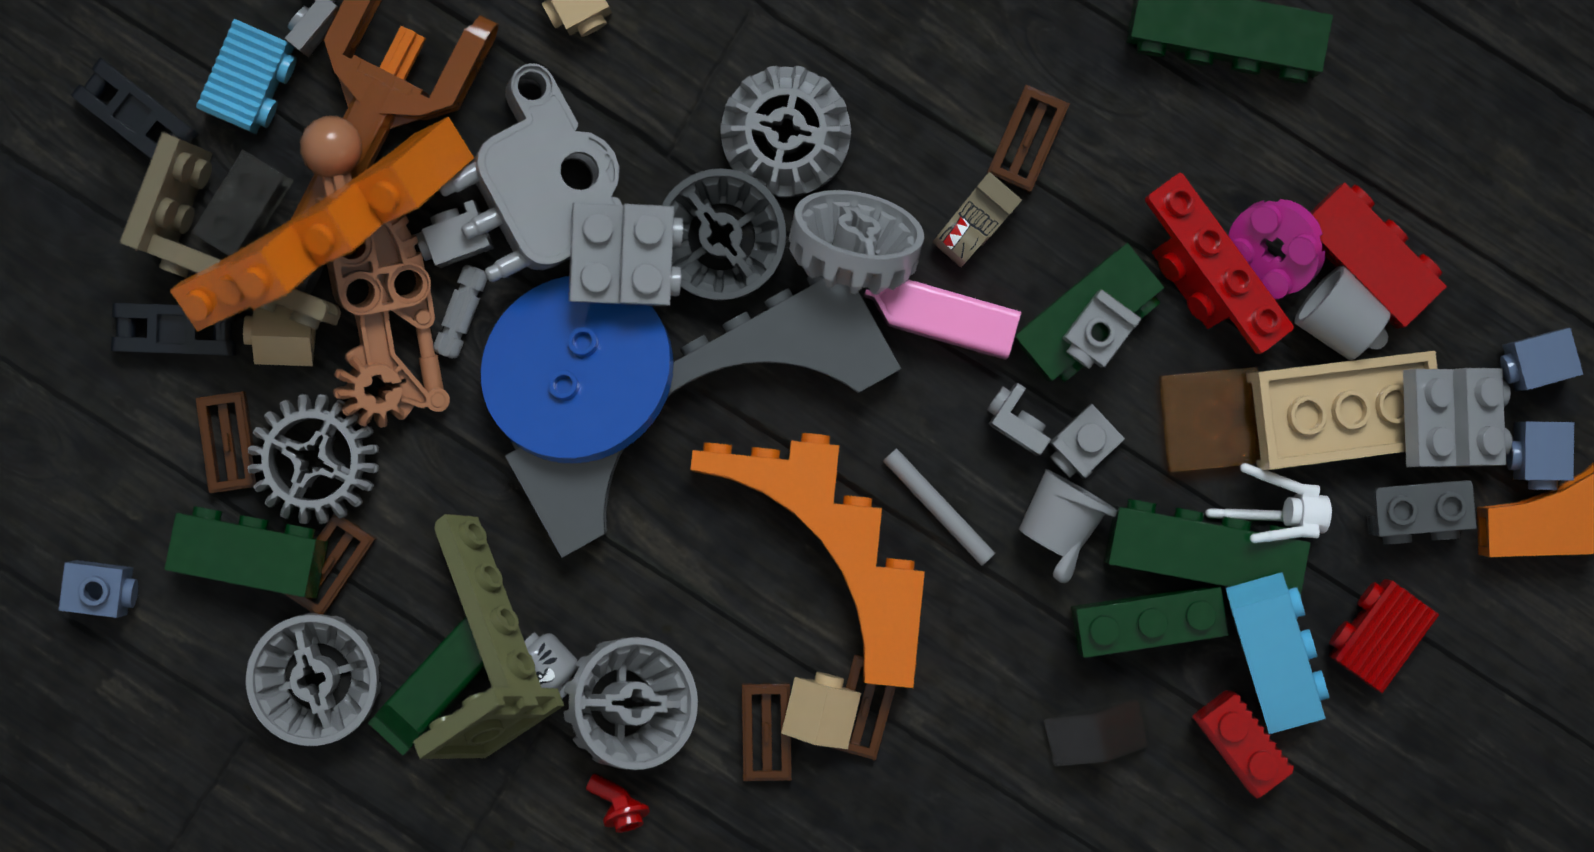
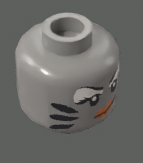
M534 632L524 642L535 663V671L541 687L558 688L561 698L567 695L564 692L566 682L573 680L571 677L578 669L575 666L577 659L555 635L547 633L539 637Z

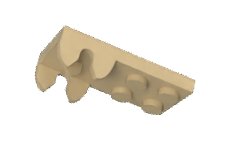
M1426 351L1246 373L1247 383H1252L1261 459L1256 460L1257 467L1262 470H1272L1406 452L1403 370L1437 369L1436 352Z

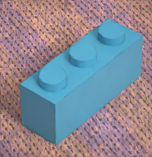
M1282 572L1226 588L1268 733L1272 734L1326 719L1321 701L1330 697L1322 671L1312 673L1308 659L1318 656L1310 629L1300 631L1296 619L1305 615L1298 588L1288 589Z

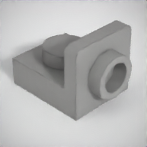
M315 0L310 8L307 6L302 7L289 22L288 29L291 31L285 39L309 57L325 38L339 10V7L334 4L336 0Z
M1019 383L1014 384L1010 391L1002 387L987 411L994 415L988 425L1035 456L1041 455L1051 440L1042 433L1046 425L1023 410L1018 417L1011 413L1026 388Z
M1090 404L1049 442L1056 451L1050 458L1069 478L1077 473L1081 478L1086 479L1092 473L1091 470L1125 438L1093 404Z

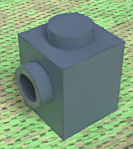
M1571 328L1559 329L1502 345L1505 355L1500 357L1501 368H1503L1506 382L1508 384L1513 383L1515 391L1529 390L1584 375Z
M1514 422V441H1512L1510 452L1506 455L1507 467L1509 470H1513V479L1528 480V489L1558 490V480L1574 481V422Z
M79 560L65 562L59 611L113 618L127 615L128 608L135 606L138 595V580L132 579L133 567Z

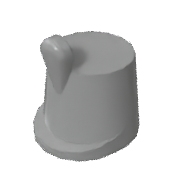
M1340 265L1327 274L1308 295L1295 316V324L1346 359L1352 361L1368 347L1380 349L1386 345L1388 333L1384 327L1391 313L1348 269Z
M1046 469L1020 524L1019 530L1042 546L1063 556L1054 569L1053 577L1060 583H1067L1073 576L1080 549L1105 515L1115 517L1118 511L1079 485Z

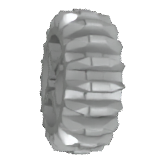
M320 394L316 399L314 409H312L309 396L299 395L297 401L298 411L295 410L290 401L284 400L280 402V409L284 416L283 419L272 411H268L264 415L266 421L273 427L271 431L261 427L254 429L253 434L265 440L263 446L248 447L249 454L261 455V464L249 465L248 472L252 474L264 473L265 479L257 482L254 485V489L256 492H261L268 488L273 490L265 501L268 507H274L281 500L285 501L281 509V517L290 518L298 507L299 523H309L313 510H315L316 518L320 524L328 523L330 517L329 507L332 508L338 518H343L347 516V508L343 502L344 499L355 507L363 503L361 497L354 491L356 487L365 491L373 489L374 484L362 478L363 471L368 473L379 471L378 464L365 463V454H376L379 452L378 445L363 446L362 439L371 436L373 429L367 426L356 431L354 426L357 424L359 412L357 411L344 419L341 409L345 401L337 400L331 411H328V396ZM313 418L324 420L320 430L316 431L313 437L306 443L291 440L284 436L290 428L299 422ZM337 429L343 434L349 445L351 453L350 469L338 461L333 454V444L336 439L334 434ZM319 445L318 457L324 461L323 464L329 467H312L313 472L308 473L309 460L304 458V454L298 451H315V446ZM278 450L282 451L281 453L290 458L294 464L291 488L285 484L277 466ZM321 475L344 482L336 492L323 499L303 497L307 488L312 487L314 481Z

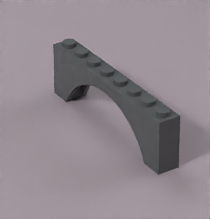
M821 275L814 278L807 277L806 280L810 287L795 295L787 288L767 299L764 303L768 310L752 319L746 311L724 323L722 327L726 333L711 342L703 335L681 347L680 350L684 357L673 362V378L668 396L704 375L744 364L779 363L805 367L826 374L844 383L857 393L897 372L901 367L859 292L851 294L850 286L836 283L833 288H829L826 286L825 280ZM511 442L515 451L505 457L561 558L607 533L609 490L614 471L624 449L613 455L591 462L559 463L529 454L514 442Z

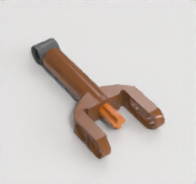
M381 0L343 1L324 38V42L348 106L343 119L349 121L358 130L362 140V155L357 166L351 171L352 179L373 165L391 129L418 120L428 121L460 109L496 38L499 28L498 23L480 15L472 25L464 29L429 97L424 90L405 81L426 38L408 28L400 26L380 67H377L355 56L354 53ZM314 173L291 219L315 205V198L325 196L321 176ZM325 264L317 267L294 288L311 294L319 281Z

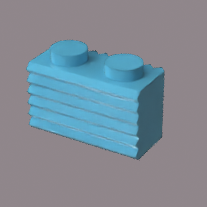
M234 19L220 49V53L216 58V62L212 67V72L208 76V81L204 86L196 108L253 134H257L260 126L267 128L275 115L278 102L272 99L279 82L286 84L289 81L297 62V57L291 55L294 46L285 40Z

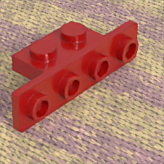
M1178 173L1146 196L1145 202L1171 236L1170 239L1153 250L1152 254L1157 259L1163 275L1176 285L1187 300L1190 312L1197 319L1201 320L1207 329L1230 317L1256 354L1265 352L1293 330L1294 326L1184 174Z

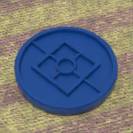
M569 276L553 279L529 290L502 314L489 335L484 349L481 364V386L486 406L492 418L506 436L518 447L529 454L552 462L584 463L605 458L626 448L636 441L655 421L670 391L674 366L673 351L667 330L651 305L568 302Z

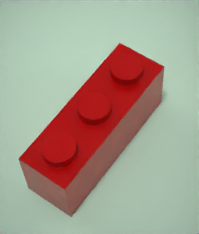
M1346 183L1340 184L1310 212L1318 221L1323 233L1320 236L1322 252L1325 250V257L1335 267L1342 265L1348 269L1391 313L1388 322L1395 329L1405 328L1447 287L1439 279L1442 271L1428 256L1423 253L1417 256L1405 244L1409 238L1395 222L1390 219L1383 222L1371 209L1375 205L1374 201L1362 188L1355 184L1351 188Z

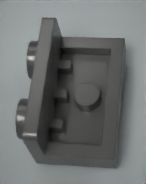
M1469 480L1378 487L1374 490L1376 515H1367L1368 535L1382 537L1383 544L1411 543L1412 534L1430 533L1431 540L1459 539L1460 530L1477 529L1473 483Z

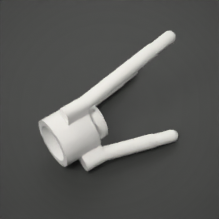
M1243 463L1240 467L1243 473L1297 494L1294 498L1288 497L1285 500L1283 511L1208 509L1205 512L1208 518L1222 519L1225 516L1241 520L1283 521L1286 526L1292 527L1256 533L1250 536L1252 543H1261L1299 537L1318 538L1319 534L1327 532L1330 526L1332 507L1328 496L1319 495V485L1302 484L1273 472Z

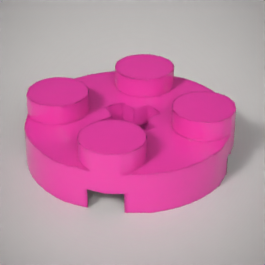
M1280 199L1277 202H1264L1265 200L1254 203L1236 218L1228 236L1273 298L1280 299L1287 294L1303 289L1320 272L1325 260V250L1322 252L1320 236L1323 233L1315 217L1298 203ZM1277 238L1281 239L1284 243L1281 250L1286 257L1273 256L1268 251L1266 239L1271 242Z

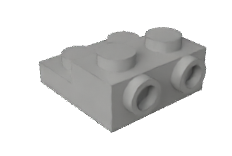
M573 203L568 302L651 306L670 305V296H679L681 285L680 267L672 266V247H681L683 236L682 218L674 217V206Z
M1503 368L1403 370L1406 467H1482L1506 465V455L1510 452L1512 446V435L1505 428L1504 407L1510 400L1511 391L1508 383L1503 380Z

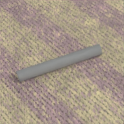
M897 448L883 460L888 468L981 566L995 554L987 543Z

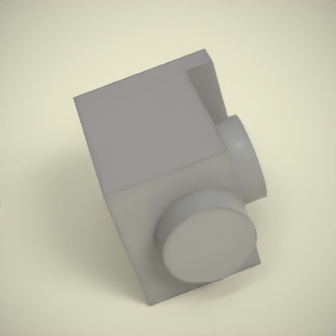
M474 200L465 202L464 205L467 212L461 215L458 209L454 208L432 216L430 218L432 225L423 228L422 232L415 234L418 239L417 244L425 261L433 259L435 266L443 268L494 249L489 232L466 239L461 231L462 225L481 214L477 202Z
M1099 290L1062 337L1063 340L1070 344L1066 352L1088 369L1094 363L1099 367H1105L1141 318L1106 292ZM1096 323H1103L1108 328V337L1103 342L1094 340L1091 335V329Z

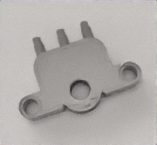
M530 63L521 66L515 71L506 86V100L518 123L488 139L477 152L473 163L461 169L439 189L443 196H448L476 183L485 199L489 210L473 217L470 222L462 225L461 231L466 239L483 235L498 226L503 232L513 252L495 261V264L485 269V275L490 282L506 278L525 267L535 270H546L569 260L573 203L622 205L619 198L611 197L619 180V164L615 152L605 140L588 132L575 131L578 127L576 118L551 73L539 64ZM522 79H532L537 82L541 89V98L537 100L524 98L519 92L518 82ZM570 159L579 160L588 167L592 176L591 185L588 189L575 190L567 186L560 173L563 161Z

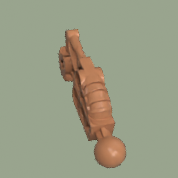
M324 116L314 120L305 129L300 140V153L305 165L313 173L322 177L325 196L315 198L316 203L352 180L351 171L357 166L362 155V140L358 130L349 121L338 116ZM405 214L380 226L360 244L358 251L354 255L349 257L340 256L327 262L334 299L343 309L355 315L361 344L345 354L347 363L353 367L351 372L349 373L342 369L335 371L334 376L341 381L347 382V385L334 389L333 395L337 399L349 398L341 409L342 413L350 416L358 411L357 423L364 427L367 426L373 415L379 427H386L388 422L387 411H390L397 419L403 420L414 406L420 408L427 407L432 411L441 412L450 403V397L443 388L438 355L434 351L430 329L435 321L430 290L431 280L428 272L425 270L422 253L415 250L414 245L418 243L416 235H411L406 226L409 220ZM411 270L416 277V285L409 294L399 295L394 288L395 278L400 272ZM356 279H364L369 286L367 298L359 304H351L346 297L348 285ZM390 310L416 327L421 354L419 362L424 387L395 354L389 322ZM372 376H376L383 382H389L385 383V386L378 388V396L376 397L365 391V387L372 385Z

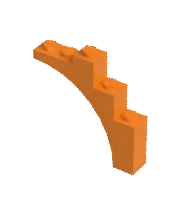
M447 117L414 133L366 171L303 213L238 252L181 281L170 292L196 331H200L249 307L256 309L289 293L317 267L353 251L383 224L417 209L472 161L474 156L450 118Z
M802 433L801 442L791 441L789 460L780 459V450L752 447L751 456L732 454V445L719 443H704L703 451L692 450L690 468L692 472L727 478L764 493L795 514L821 540L841 570L857 609L863 640V682L913 688L925 571L914 570L915 561L886 558L885 567H876L882 508L872 507L873 498L844 495L843 504H834L839 445H830V436Z
M1594 462L1583 472L1574 476V481L1567 480L1560 484L1558 490H1550L1514 503L1477 507L1478 555L1486 557L1594 554Z

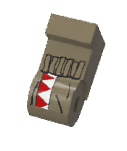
M988 172L932 243L959 267H962L980 245L982 246L1022 199L992 173Z

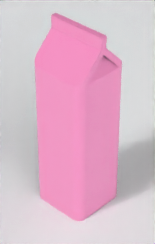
M912 280L904 282L893 290L887 288L876 295L867 289L864 294V298L873 300L886 325L889 327L1004 360L1009 357L1021 316V311Z

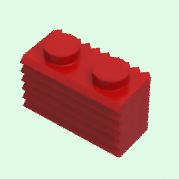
M1384 579L1380 585L1373 582L1365 590L1358 601V605L1363 609L1358 613L1352 624L1348 621L1343 622L1329 642L1334 647L1329 654L1330 658L1381 693L1384 692L1439 616L1429 606L1425 605L1394 581Z
M1225 690L1198 710L1192 717L1249 793L1258 799L1291 775L1294 766L1287 762L1288 758L1282 755V750L1276 747V742L1270 739V735L1264 731V727L1258 723V719L1252 716L1253 712L1246 708L1247 704L1240 700L1241 696L1233 691Z

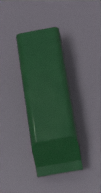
M466 616L368 722L402 756L414 745V740L430 729V723L440 718L485 670Z

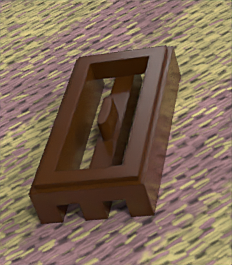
M1025 85L986 174L990 172L995 177L1004 180V182L1031 193L1070 103ZM1032 98L1039 101L1009 171L1000 166L1029 100ZM1047 106L1055 108L1056 111L1026 178L1018 175V172Z
M246 391L196 398L209 493L254 487L259 482L258 473L252 474L248 472V466L256 464V457L248 453V447L254 446ZM234 402L245 473L244 479H239L229 403ZM213 405L218 406L228 481L220 482L210 406Z
M335 514L332 515L317 539L329 542L338 527L346 532L323 565L319 589L354 537L361 542L319 604L314 602L313 598L285 594L312 613L324 615L327 613L377 539L345 517L338 518Z
M854 654L845 688L855 691L861 667H864L863 656ZM868 683L865 686L848 749L830 748L876 760L896 686L885 685L869 748L860 745L876 684Z
M742 683L743 781L791 780L790 736L781 733L782 770H772L771 694H781L782 732L790 698V683ZM752 694H761L763 770H753Z

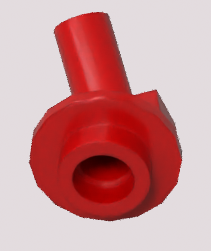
M596 773L591 776L586 790L612 803L603 818L605 827H615L617 833H623L637 829L644 824L642 818L650 813L649 806L631 798L628 791L622 786Z

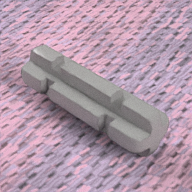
M465 265L462 268L457 281L460 283L459 290L454 289L441 324L445 326L442 333L438 332L434 342V351L449 358H457L464 343L461 337L463 334H467L480 300V298H477L478 292H483L488 279L484 270L471 265Z

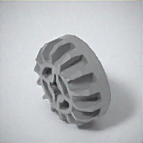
M771 66L762 72L744 79L725 105L720 129L723 150L731 168L757 179L769 189L774 197L780 198L803 196L816 191L828 183L841 168L849 149L851 137L850 119L843 98L840 97L826 78L820 77L801 66ZM789 95L787 107L775 109L768 116L756 113L771 98ZM797 97L807 102L813 108L818 117L820 128L807 125L804 116L794 109ZM784 119L792 120L793 129L800 132L798 136H790L787 143L780 142L779 134L771 129L774 126H782ZM752 134L765 137L768 146L776 152L775 160L766 157L758 149ZM803 146L813 148L808 155L800 160L787 163L782 162L784 154L795 153Z
M846 190L821 191L806 196L797 204L789 235V241L791 242L789 249L798 265L803 266L807 275L810 278L822 275L827 287L833 288L836 283L850 286L851 294H856L862 287H867L876 295L887 288L891 290L908 281L910 275L915 273L924 241V232L919 222L909 212L880 197Z
M317 613L295 616L271 628L253 649L246 670L248 700L259 721L277 737L287 742L304 746L329 744L353 732L371 714L376 697L381 689L378 670L380 662L378 655L373 652L367 642L368 637L361 630H356L353 626L346 623L345 619L341 617ZM318 643L336 648L344 655L349 664L338 667L331 658L321 655ZM295 654L297 665L292 669L290 681L286 682L287 665ZM312 668L315 673L323 672L326 680L319 684V691L316 684L307 685L305 681V676L312 672ZM351 671L349 691L344 699L336 705L333 692L339 685L340 674ZM289 689H292L299 699L309 702L311 709L298 703L290 694Z
M633 637L599 643L590 655L581 657L577 661L575 666L578 670L574 679L566 682L564 692L569 694V710L563 711L565 722L573 726L576 734L573 738L575 744L579 748L586 749L593 756L592 760L597 763L618 769L642 770L664 763L684 746L696 721L698 709L697 689L688 666L675 651L665 644L652 639ZM617 670V682H613L605 687L601 694H592L594 686L602 676ZM626 670L638 675L644 683L626 681ZM624 698H632V701H643L644 705L624 708V706L612 705V701H624ZM591 711H601L606 720L615 724V736L604 732L596 724ZM643 724L639 730L625 736V725L636 726Z

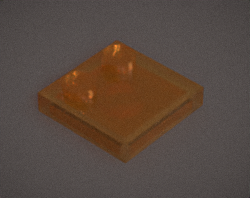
M1258 367L1159 376L1168 472L1238 466L1243 463L1257 464L1256 460L1261 459L1254 397L1252 383H1247L1246 373L1258 372Z

